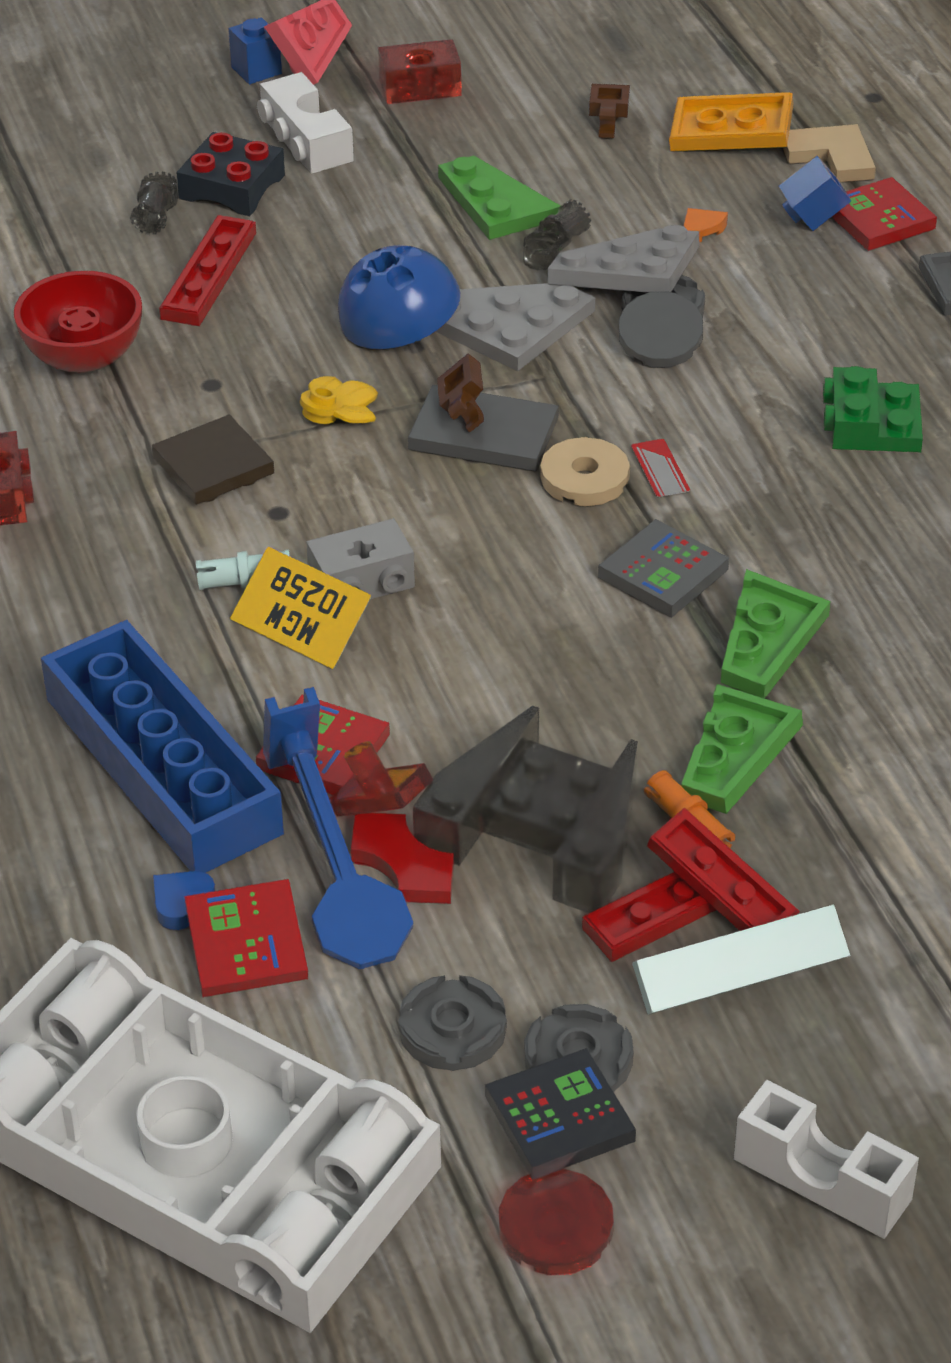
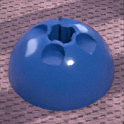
M393 245L377 249L360 259L349 271L342 284L338 299V315L341 329L349 341L365 348L389 349L414 343L434 333L452 317L460 302V288L450 269L439 258L426 250L407 245Z

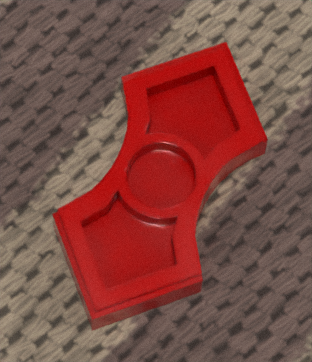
M355 812L351 844V859L354 864L372 867L385 874L394 883L396 889L402 891L406 902L451 904L454 853L434 850L419 842L407 826L406 814Z

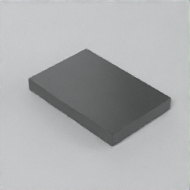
M432 385L408 436L409 450L537 471L559 418V405L480 392L475 402L483 412L484 422L469 432L466 429V422L461 415L453 420L450 418L449 413L440 407L438 385Z

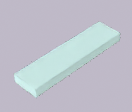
M833 904L640 959L632 964L646 1011L649 1015L850 956Z

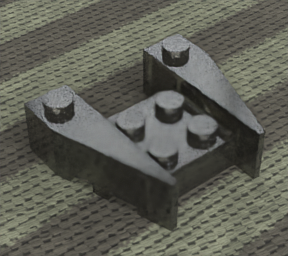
M532 705L434 776L413 806L414 837L429 848L441 852L454 853V864L458 866L461 865L482 833L552 857V900L586 913H591L607 905L622 882L624 856L627 848L630 815L636 786L638 741L630 739L612 768L540 744L539 707Z

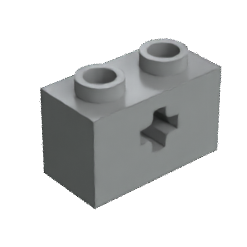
M394 518L306 541L309 566L370 594V599L415 587L414 552Z

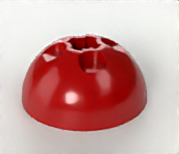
M71 271L44 278L26 289L20 295L14 307L15 324L27 348L42 362L59 370L77 373L95 371L119 359L134 342L142 319V300L137 289L128 281L118 276L98 271Z

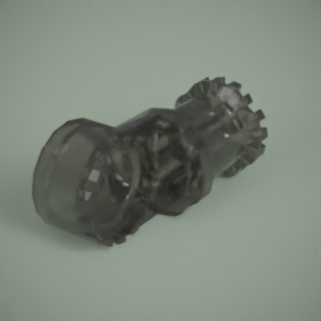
M163 171L162 175H159V172H155L154 176L152 173H149V177L146 175L141 180V185L137 192L138 205L132 209L130 217L132 225L135 224V228H140L141 233L146 231L147 235H150L151 232L155 235L161 231V228L164 229L166 227L167 216L165 212L174 207L178 202L177 179L174 176L171 177L170 173H168V176Z
M577 200L567 201L559 207L558 213L555 215L551 214L541 220L538 229L524 238L523 262L526 266L536 270H547L556 256L571 243L573 236L581 235L590 228L591 225L589 223H591V219L588 218L590 213L584 212L586 208L581 207L582 203L579 202L577 204Z

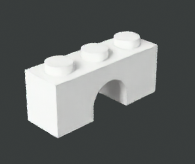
M302 72L260 84L261 100L257 102V109L261 120L270 125L275 131L278 140L284 142L289 147L295 160L301 161L311 174L354 161L352 127L336 109L319 113L318 89Z
M766 1080L737 1118L734 1160L885 1239L912 1201L919 1157L868 1131L853 1151L835 1145L822 1134L817 1126L815 1119L816 1104Z

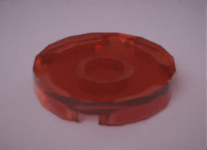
M561 1169L534 1180L531 1179L529 1174L521 1177L506 1191L499 1206L500 1240L507 1253L519 1264H521L522 1260L526 1264L534 1266L535 1272L545 1275H571L591 1267L601 1258L602 1251L607 1247L608 1243L610 1244L613 1237L614 1218L612 1203L603 1188L586 1175L567 1169Z

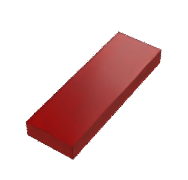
M685 807L655 832L647 843V847L739 931L795 916L800 912Z
M672 872L583 916L582 929L611 962H614L716 911V909L676 872Z

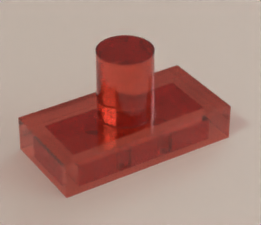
M366 741L352 747L345 753L344 758L354 777L331 796L329 800L336 817L403 809L433 781V778L425 763L385 768L372 743Z

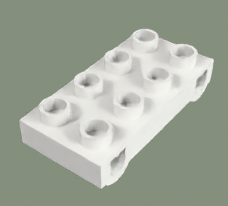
M70 938L0 1010V1163L309 1333L313 1331L441 1168L440 1124L427 1118L407 1095L393 1086L375 1079H361L355 1082L146 976L144 971L127 954L111 944L99 940L81 943Z

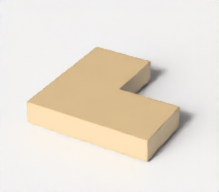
M858 124L793 129L789 131L787 147H782L789 164L808 163L818 155L822 161L828 162L831 172L838 178L840 183L875 179L876 167Z

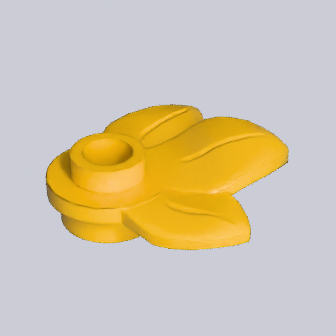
M322 376L313 379L308 385V390L301 394L300 405L303 408L302 414L306 419L319 424H330L335 422L337 418L349 423L374 422L376 416L366 406L377 399L378 392L373 386L361 381L351 380L342 383L336 377Z

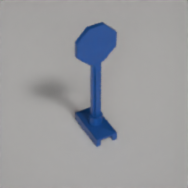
M314 687L304 689L302 704L279 709L275 697L265 699L263 754L269 769L287 764L294 767L336 881L330 884L314 911L311 920L322 952L360 970L395 960L413 929L414 922L402 891L367 875L361 876L356 873L314 760L317 757L320 702Z

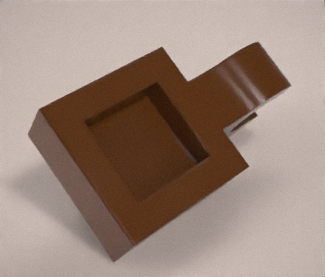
M592 83L589 116H599V137L614 138L616 119L619 117L628 118L630 85Z
M468 353L438 377L437 384L440 407L447 411L453 420L461 415L466 422V429L471 432L484 422L483 412L475 402L480 392L483 391L480 362Z

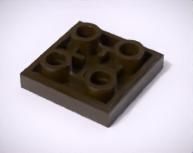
M230 414L152 444L153 458L195 505L213 501L222 494L242 486L252 485L257 480L274 474V461Z

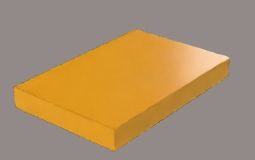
M793 93L677 98L669 137L670 151L787 147L794 105Z

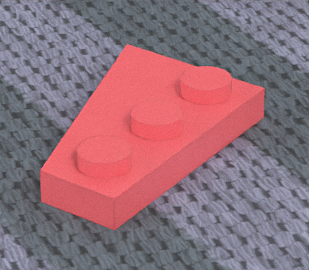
M320 0L264 26V28L288 61L291 71L294 74L302 72L314 85L319 82L351 29L352 24L336 0Z

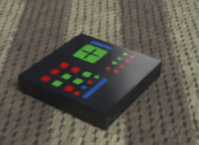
M587 1048L485 1084V1097L532 1180L636 1142V1128Z

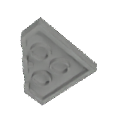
M670 225L560 252L548 267V284L649 293L671 292L699 248V231H688L684 226Z
M548 283L460 289V302L455 313L435 332L519 371L595 312V297L573 286Z

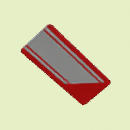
M664 439L631 445L657 497L690 491Z

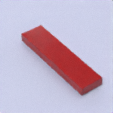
M217 215L159 307L160 320L200 327L256 235L255 221Z

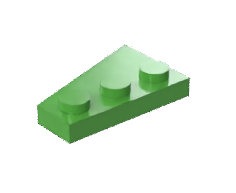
M474 155L459 157L454 161L438 165L439 180L489 240L562 220V206Z

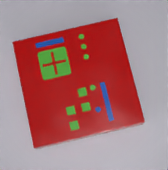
M893 177L846 191L851 202L832 216L867 251L936 229L937 216Z
M301 694L294 705L303 703V694ZM319 700L317 757L314 760L326 792L346 799L389 737V722ZM262 747L256 756V765L263 772L299 783L294 767L289 764L269 769Z
M289 879L184 896L202 998L308 979V967Z

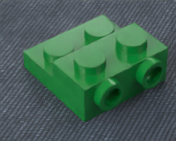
M859 366L833 367L832 378L824 377V431H832V449L921 452L923 433L919 384H906L904 382L878 383L876 368H863Z

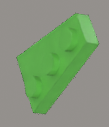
M746 569L743 589L738 600L733 629L730 632L721 669V683L765 699L828 618L831 601Z
M717 684L713 694L714 704L711 712L706 713L703 722L704 732L700 743L694 747L681 786L691 796L699 795L708 804V808L727 814L803 726L802 710Z

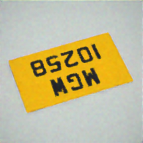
M267 547L230 619L333 669L371 595L271 547Z

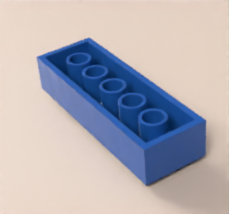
M124 620L41 657L47 701L190 871L206 873L284 835L281 791L128 620Z

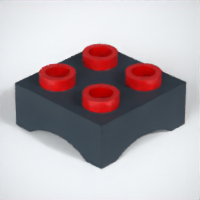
M212 132L176 172L179 199L189 202L195 200L216 201L228 206L237 214L250 217L256 210L267 188L275 182H280L285 176L284 149L267 145L262 141H251L231 136L228 133Z

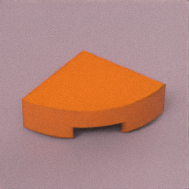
M688 208L684 227L688 231H699V242H702L703 236L713 233L719 235L725 230L728 212Z

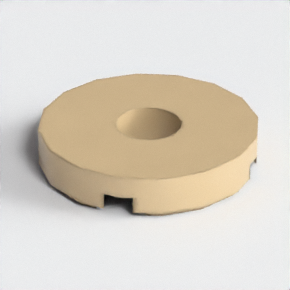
M573 438L553 445L544 453L540 464V478L543 488L555 499L562 502L563 497L573 499L574 505L584 507L602 505L618 498L623 493V487L626 484L628 485L630 478V464L627 455L612 443L596 438ZM579 471H590V472H592V473L582 474V473H578V472H579Z

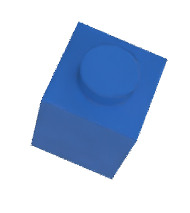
M262 17L248 19L243 24L228 28L231 68L249 85L282 74L281 51L264 28L268 23Z
M818 155L779 185L787 199L782 204L786 212L795 223L803 220L812 231L851 202L850 197L838 178Z

